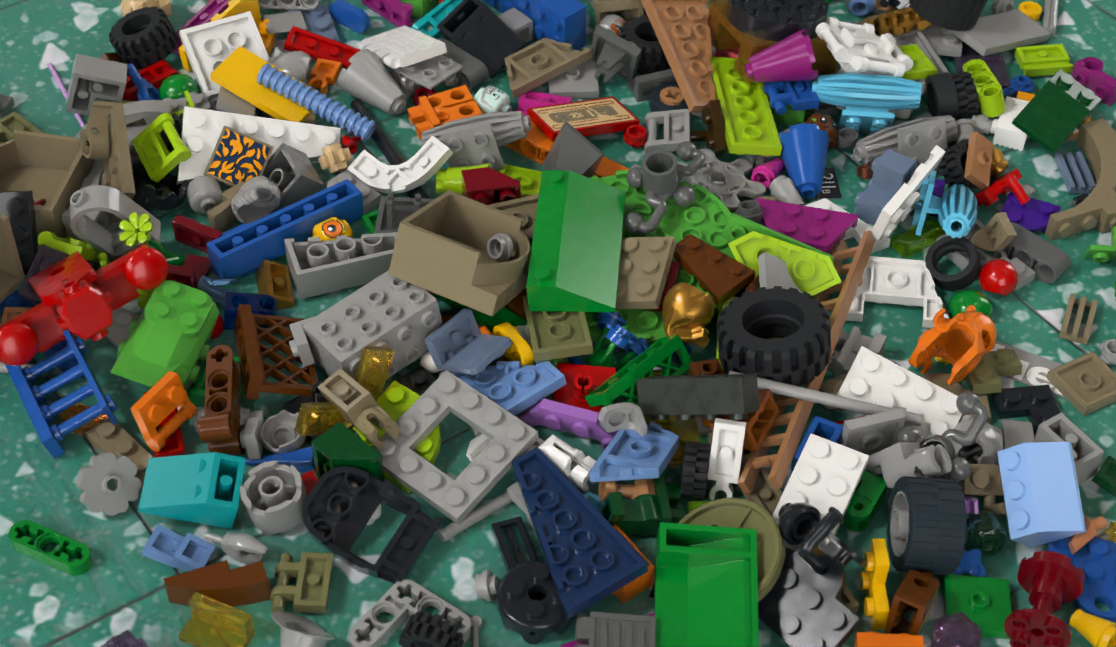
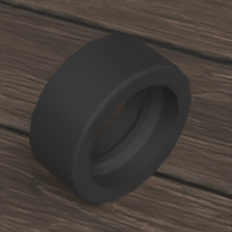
M949 72L927 76L925 89L931 116L950 115L952 118L957 119L959 101L952 76Z
M943 237L928 249L925 257L926 268L930 271L935 285L944 290L955 291L968 287L978 278L981 270L979 254L973 243L965 237ZM959 251L965 252L968 255V265L957 274L944 275L937 269L940 259L950 252Z

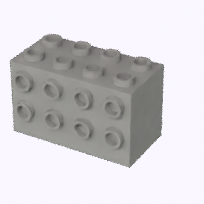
M389 270L302 325L315 364L328 377L341 368L368 392L429 351L424 340L443 325L437 299L425 289L389 275Z

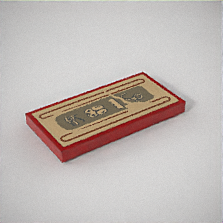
M614 96L534 107L527 110L530 120L552 142L555 141L565 122H568L584 137L626 131L629 126L639 125L640 120Z

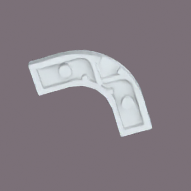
M432 136L407 162L399 165H386L366 150H363L347 170L377 192L386 194L403 193L425 184L451 157L453 152Z

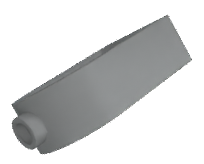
M93 185L84 187L72 194L70 198L71 230L99 252L106 253L107 257L112 261L143 244L138 242L135 247L127 246L126 243L119 239V235L125 232L124 230L113 235L85 215L86 213L93 211L110 212L130 222L129 216L131 213L136 212L139 217L146 213L150 216V222L154 227L153 231L149 234L156 243H161L160 220L121 191L109 186Z

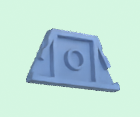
M655 422L647 425L648 430L644 437L631 429L619 430L591 468L590 481L605 482L659 478L679 448V436L671 431L664 430Z

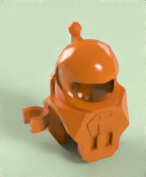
M969 305L964 313H958L952 319L944 318V313L946 312L944 308L939 310L933 318L934 327L930 330L927 329L917 340L918 344L908 361L909 364L915 368L922 366L923 369L920 373L924 375L933 366V357H941L954 366L951 376L945 381L950 386L956 382H961L979 364L984 353H988L995 347L997 338L995 323L989 316L976 312V307L973 305Z

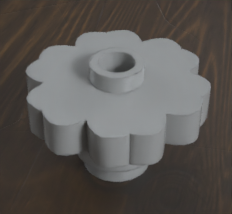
M103 452L99 455L91 456L89 467L80 468L76 480V487L83 491L80 496V502L91 512L99 513L102 511L109 516L127 511L128 501H134L139 496L141 481L134 477L137 473V466L127 456H115L111 452Z

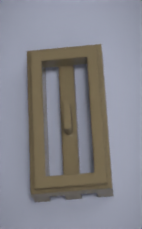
M1071 293L1059 338L1087 345L1098 300L1093 299L1092 303L1086 302L1087 297L1082 296L1081 300L1075 299L1076 294ZM1075 306L1078 307L1071 334L1066 331L1072 308ZM1084 309L1089 310L1082 337L1078 336V331Z

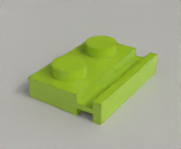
M1063 44L1015 48L1014 56L1020 69L1024 71V76L1055 75L1060 69L1065 73L1072 74L1074 65L1070 64V58Z

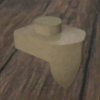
M1006 212L996 213L984 228L974 233L971 242L978 249L995 252L1003 250L1017 234Z

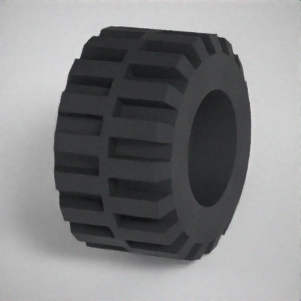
M143 7L126 14L113 25L112 31L109 32V40L123 63L127 65L133 63L136 69L146 68L166 59L178 44V36L168 17L161 8L157 9V7Z
M648 16L634 17L631 21L625 22L621 28L620 37L635 43L638 48L642 49L637 73L639 75H646L671 69Z

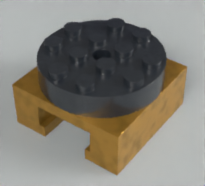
M728 0L710 2L708 26L711 32V44L716 50L739 48L738 59L735 60L734 69L746 83L754 82L753 78L748 79L745 70V64L749 63V57L804 29L806 30L805 35H808L816 60L811 65L812 70H817L818 75L835 74L838 62L828 49L825 40L820 39L815 31L820 23L826 21L828 13L826 0Z

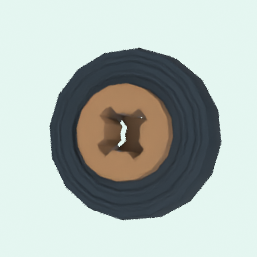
M677 84L658 86L651 93L649 99L651 112L689 109Z

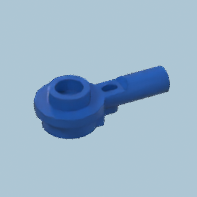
M133 63L127 65V74L138 89V101L161 100L159 91L152 84L148 83L146 79H142Z
M1020 75L1011 79L1009 87L1002 89L1004 99L1007 96L1016 98L1018 91L1031 93L1034 90L1035 84L1027 76Z

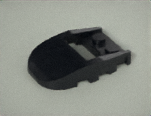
M348 466L337 467L323 474L307 496L302 508V518L305 527L316 542L356 571L393 584L406 579L432 536L439 529L441 519L437 516L434 519L430 518L420 510L421 504L411 496L410 498L396 489L397 485L386 479L384 482L370 477L368 472ZM383 502L405 514L406 517L374 565L349 550L380 503Z

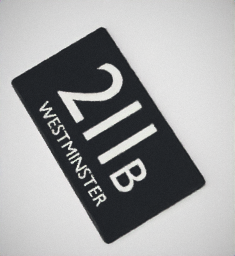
M825 168L820 193L815 196L816 199L842 198L834 168Z

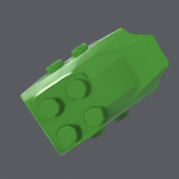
M164 281L154 289L139 319H133L128 331L130 336L128 340L123 339L117 351V356L119 357L110 373L153 387L168 371L178 373L184 389L187 391L190 382L196 383L201 371L199 364L201 361H205L208 352L211 350V346L208 344L220 313L216 303L204 291L176 281Z

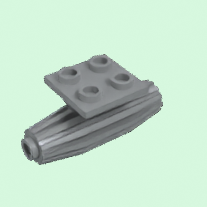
M522 111L490 112L453 120L422 133V145L433 136L450 148L453 152L448 159L450 167L491 163L492 169L499 170L505 168L499 148L528 137V131L532 130V124L529 115L525 116Z
M946 115L918 118L886 127L857 141L856 147L853 149L854 158L857 162L862 163V165H872L875 157L882 156L887 149H890L915 160L916 170L921 163L924 164L929 159L930 152L936 145L944 150L947 148L948 143L956 140L958 137V125L952 116Z

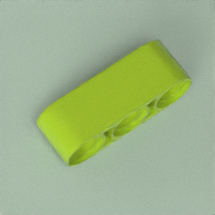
M973 59L963 65V71H968L971 74V78L973 77V84L976 86L975 91L978 95V107L987 117L1002 115L1006 110L1002 87L983 60Z

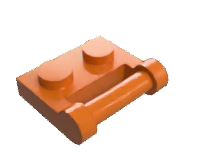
M168 371L130 408L147 446L155 452H159L165 446V441L186 420H191L198 412L196 406L190 402L178 373ZM177 407L178 412L160 430L156 431L155 428Z

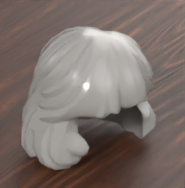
M265 176L251 178L241 186L231 201V208L235 217L242 223L250 224L271 214L280 205V189L276 183L270 181Z

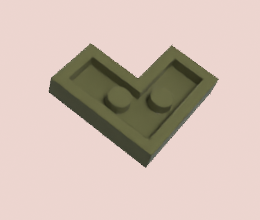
M999 349L997 351H989L986 354L984 353L976 368L964 379L970 391L976 394L1001 393L1002 381L999 376L1021 375L1022 363L1015 350Z

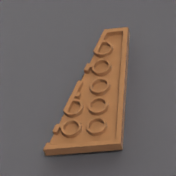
M641 0L690 113L702 112L710 100H716L715 83L712 82L713 64L710 61L712 45L710 27L707 21L709 9L706 8V3L708 0Z

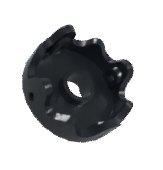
M140 160L134 161L132 164L135 195L132 200L146 211L154 209L170 210L182 205L186 197L188 180H185L183 184H177L178 173L176 176H173L169 172L159 182H155L150 179L143 163Z
M529 562L513 568L501 580L497 590V610H499L504 627L518 632L527 643L532 645L538 644L542 637L548 633L563 634L572 620L576 619L578 615L576 614L567 620L546 562ZM533 593H542L546 598L538 601L530 599L529 596Z

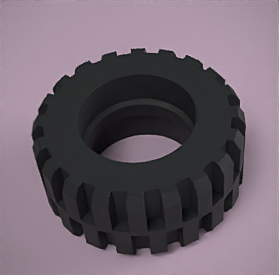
M774 286L771 289L761 287L757 288V291L754 292L749 290L744 292L740 298L735 297L724 307L720 317L717 319L719 360L727 374L729 371L742 374H757V377L800 387V384L804 383L807 385L812 382L815 376L818 377L829 364L831 358L830 316L824 306L805 291L800 293L798 289L791 287L783 289L782 286Z

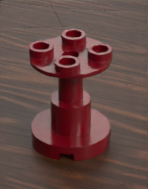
M1038 551L1034 552L1032 558L1026 560V557L1021 560L1017 579L1021 587L1029 593L1028 600L1033 609L1017 610L1006 617L1004 630L1010 638L1009 643L1011 647H1068L1070 645L1072 634L1069 627L1061 619L1054 616L1053 612L1060 610L1062 603L1073 601L1082 594L1085 573L1080 566L1077 570L1070 564L1071 558L1057 552Z

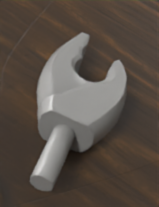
M209 531L205 533V539L221 544L224 553L241 563L252 564L259 562L268 550L267 546L259 540L245 533L227 532L224 537Z

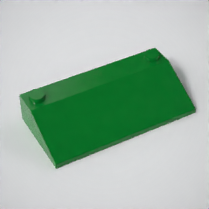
M542 170L526 285L529 311L616 312L626 191L570 170Z
M660 522L655 541V647H759L756 529Z

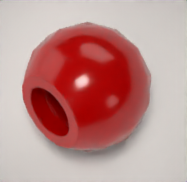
M994 259L982 267L979 273V283L984 291L1007 296L1015 289L1018 283V274L1010 262L1004 259Z

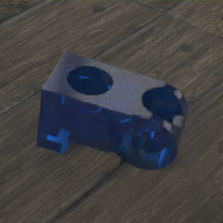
M226 292L224 330H234L233 326L239 304L251 305V310L254 314L277 316L278 302L270 295ZM256 324L261 328H269L266 325Z

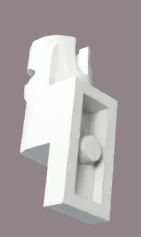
M553 434L546 441L538 438L525 452L527 453L538 447L577 489L589 490L586 482L587 480L590 481V470L596 463V460L590 456L585 457L581 450L573 448Z

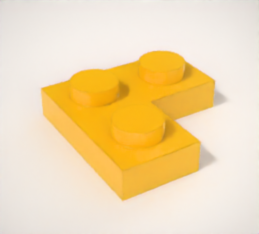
M872 539L869 552L864 553V561L868 565L865 571H860L859 584L860 589L866 591L864 614L865 617H870L872 630H884L890 612L885 587L890 562L886 540Z

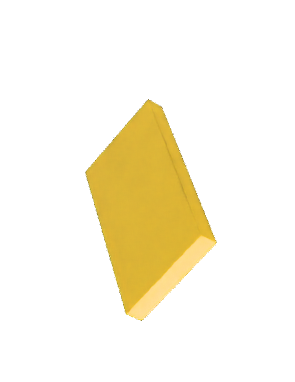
M239 46L211 73V81L275 119L303 123L313 113V110L307 111L305 106L300 107L298 102L295 104L292 102V99H285V95H278V91L272 92L271 88L267 89L264 87V84H258V73L269 62L242 46Z

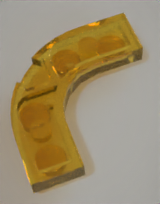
M365 346L358 372L354 379L370 392L375 402L385 386L395 352L388 346ZM330 401L302 403L294 431L301 436L321 435L338 422L343 423L347 428L352 425L343 418L337 407Z

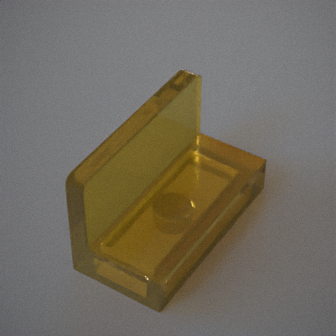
M195 592L188 601L192 617L179 633V639L193 647H246L255 635L252 615Z

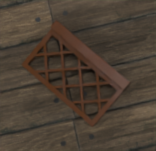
M239 304L233 328L246 399L258 400L259 392L313 397L312 387L318 383L315 366L312 364L300 369L293 364L294 361L302 364L300 356L294 358L289 346V341L294 340L292 332L285 328H290L289 324L304 319L252 313L251 305ZM256 324L266 325L269 329L264 330ZM278 333L285 339L281 341L277 337L273 336V334ZM265 340L273 346L268 348L260 342ZM279 350H281L282 352H284L285 354H287L288 357H287V358H283L282 356H280V355L277 354L276 352H278ZM266 358H269L270 360H272L273 362H275V363H277V364H275L274 366H271L270 364H268V363L265 362L264 360H265ZM284 368L292 373V375L288 377L280 370ZM272 376L280 381V383L267 382L266 379ZM301 379L309 385H301L296 381Z

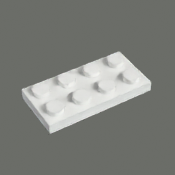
M863 346L859 349L837 393L838 396L898 409V407H904L908 412L923 415L920 427L904 423V427L916 428L920 432L921 439L929 435L941 436L946 430L954 429L962 415L956 406L957 395Z
M810 434L772 515L778 526V512L786 503L810 504L819 510L821 519L829 512L828 509L830 507H835L844 517L868 463L869 455ZM840 523L831 531V533L836 535ZM825 538L818 547L824 548L830 540ZM784 539L785 552L792 554L797 549H800V545H790Z

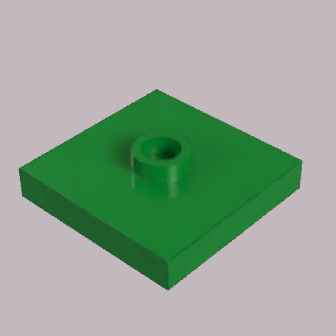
M956 574L944 575L945 633L1010 639L1004 630L1005 619L1012 613L1009 579Z

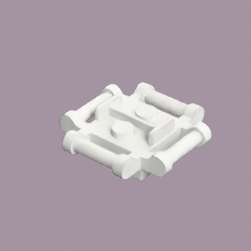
M828 17L825 22L820 23L816 27V34L820 39L825 40L828 49L845 72L891 75L901 78L906 71L913 67L912 59L908 55H904L896 45V39L892 34L886 33L876 36L873 24L864 23L859 25L841 22L837 18Z

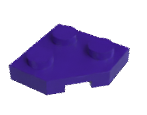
M1009 192L1001 212H1006L1010 222L1017 223L1032 233L1037 231L1045 233L1050 215L1060 212L1061 206L1030 198L1028 202L1021 205L1014 193Z

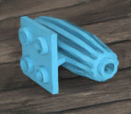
M840 73L818 76V81H812V91L816 92L819 102L846 108L842 110L839 127L841 129L853 128L858 133L860 131H870V134H873L883 128L892 126L895 113H889V111L919 108L921 100V82L891 75Z
M933 170L929 178L922 182L919 200L923 201L922 203L917 202L914 210L912 225L916 226L915 235L921 236L926 214L932 213L938 214L939 224L947 236L962 238L963 235L966 236L976 223L977 199L968 186L965 187L964 184H954L943 193V198L932 195L936 171Z

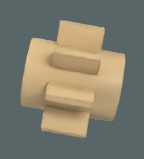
M340 143L323 148V155L318 158L322 170L328 168L330 174L347 170V162L352 160L349 147L343 149Z

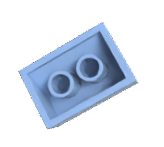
M1070 442L1022 443L997 451L1012 541L1031 548L1086 532Z

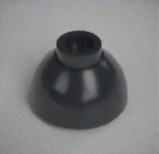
M786 503L778 512L780 531L785 541L790 545H801L802 541L814 529L812 522L814 520L820 522L821 520L819 510L807 503Z

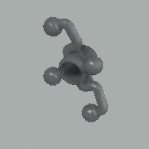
M684 141L678 145L676 150L680 160L690 162L687 166L678 164L675 155L669 151L654 150L644 156L642 168L634 167L628 171L627 181L629 185L633 188L643 187L646 193L645 200L647 204L656 209L648 222H645L639 213H629L626 215L623 226L630 234L653 232L667 212L666 201L668 198L673 197L675 202L683 207L690 206L694 202L695 192L691 187H678L684 177L694 175L706 160L704 153L697 150L694 143Z
M962 392L956 400L957 409L962 414H976L965 434L956 429H948L941 436L929 435L921 439L920 432L910 426L903 427L898 432L897 442H919L921 448L932 444L934 446L940 444L945 448L951 459L952 470L939 477L934 475L933 478L962 481L970 475L971 466L966 459L962 458L960 450L963 446H969L975 442L988 419L987 408L980 403L979 396L974 392ZM891 495L888 497L887 502H886V504H887V509H888V506H889V501H890Z

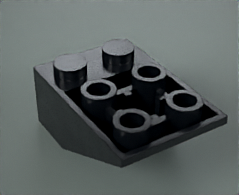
M463 0L436 26L444 39L483 62L488 69L490 78H493L505 66L504 58L526 46V43L480 0Z

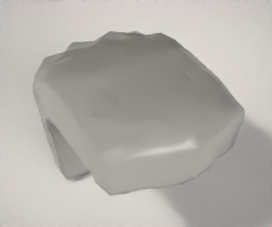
M629 402L617 403L602 407L599 412V423L607 433L631 429L643 437L647 434V423L642 409L638 405Z

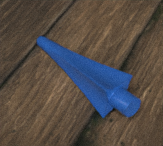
M312 446L286 453L262 456L261 459L249 460V458H246L245 461L246 465L258 466L261 463L274 460L278 461L281 465L289 467L293 465L298 472L304 473L311 469L315 471Z

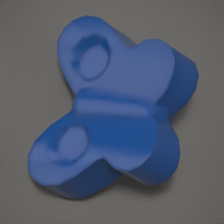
M979 549L964 550L961 563L953 574L962 575L968 573L970 576L985 577L986 570L980 562L982 557L981 551Z

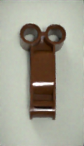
M218 345L208 352L206 358L204 416H200L198 419L199 434L202 442L208 443L210 453L217 452L242 456L245 454V448H242L240 443L241 367L233 360V351L229 346Z

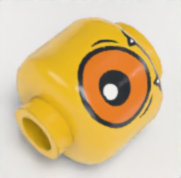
M337 217L326 219L314 225L312 229V237H319L320 241L336 240V236L342 235L353 238L349 224Z

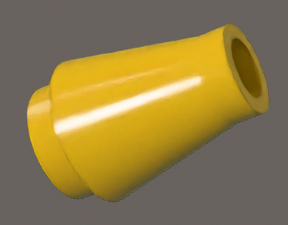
M1081 609L1073 613L1069 625L1075 628L1092 646H1116V623L1086 613Z

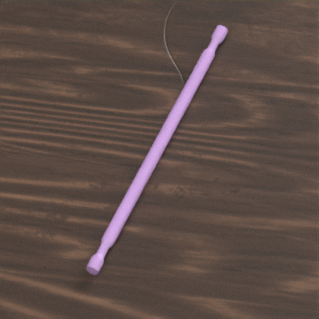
M49 63L47 66L67 100V90L54 70L52 63ZM73 113L79 125L83 128L85 123L78 113Z

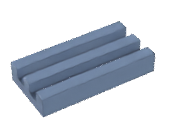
M1066 152V156H1063L1062 153H1056L1055 162L1068 193H1091L1096 184L1082 152H1076L1075 156L1072 155V152ZM1066 163H1068L1069 166H1070V168H1071L1072 176H1071V174H1070V172H1069V169H1068ZM1073 179L1076 180L1078 187L1075 186Z

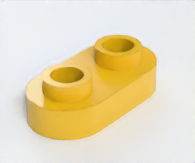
M508 322L494 326L493 335L509 337L511 339L512 345L505 350L504 354L509 361H520L521 365H534L531 344L522 338L515 326Z

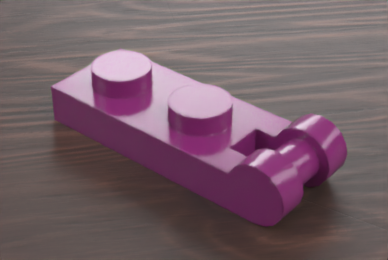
M362 0L363 5L397 27L405 25L411 28L414 24V20L411 18L413 6L409 3H402L399 0Z

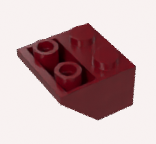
M489 167L461 170L462 196L485 205L521 198L520 181Z

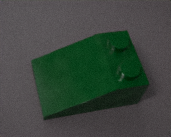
M1060 69L1016 116L1012 124L1054 154L1080 128L1081 124L1088 120L1102 99L1096 96L1092 90L1077 82L1070 74Z

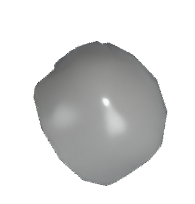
M282 410L277 415L270 416L262 424L260 437L268 451L280 454L298 450L304 444L307 431L304 420L299 412L293 414Z

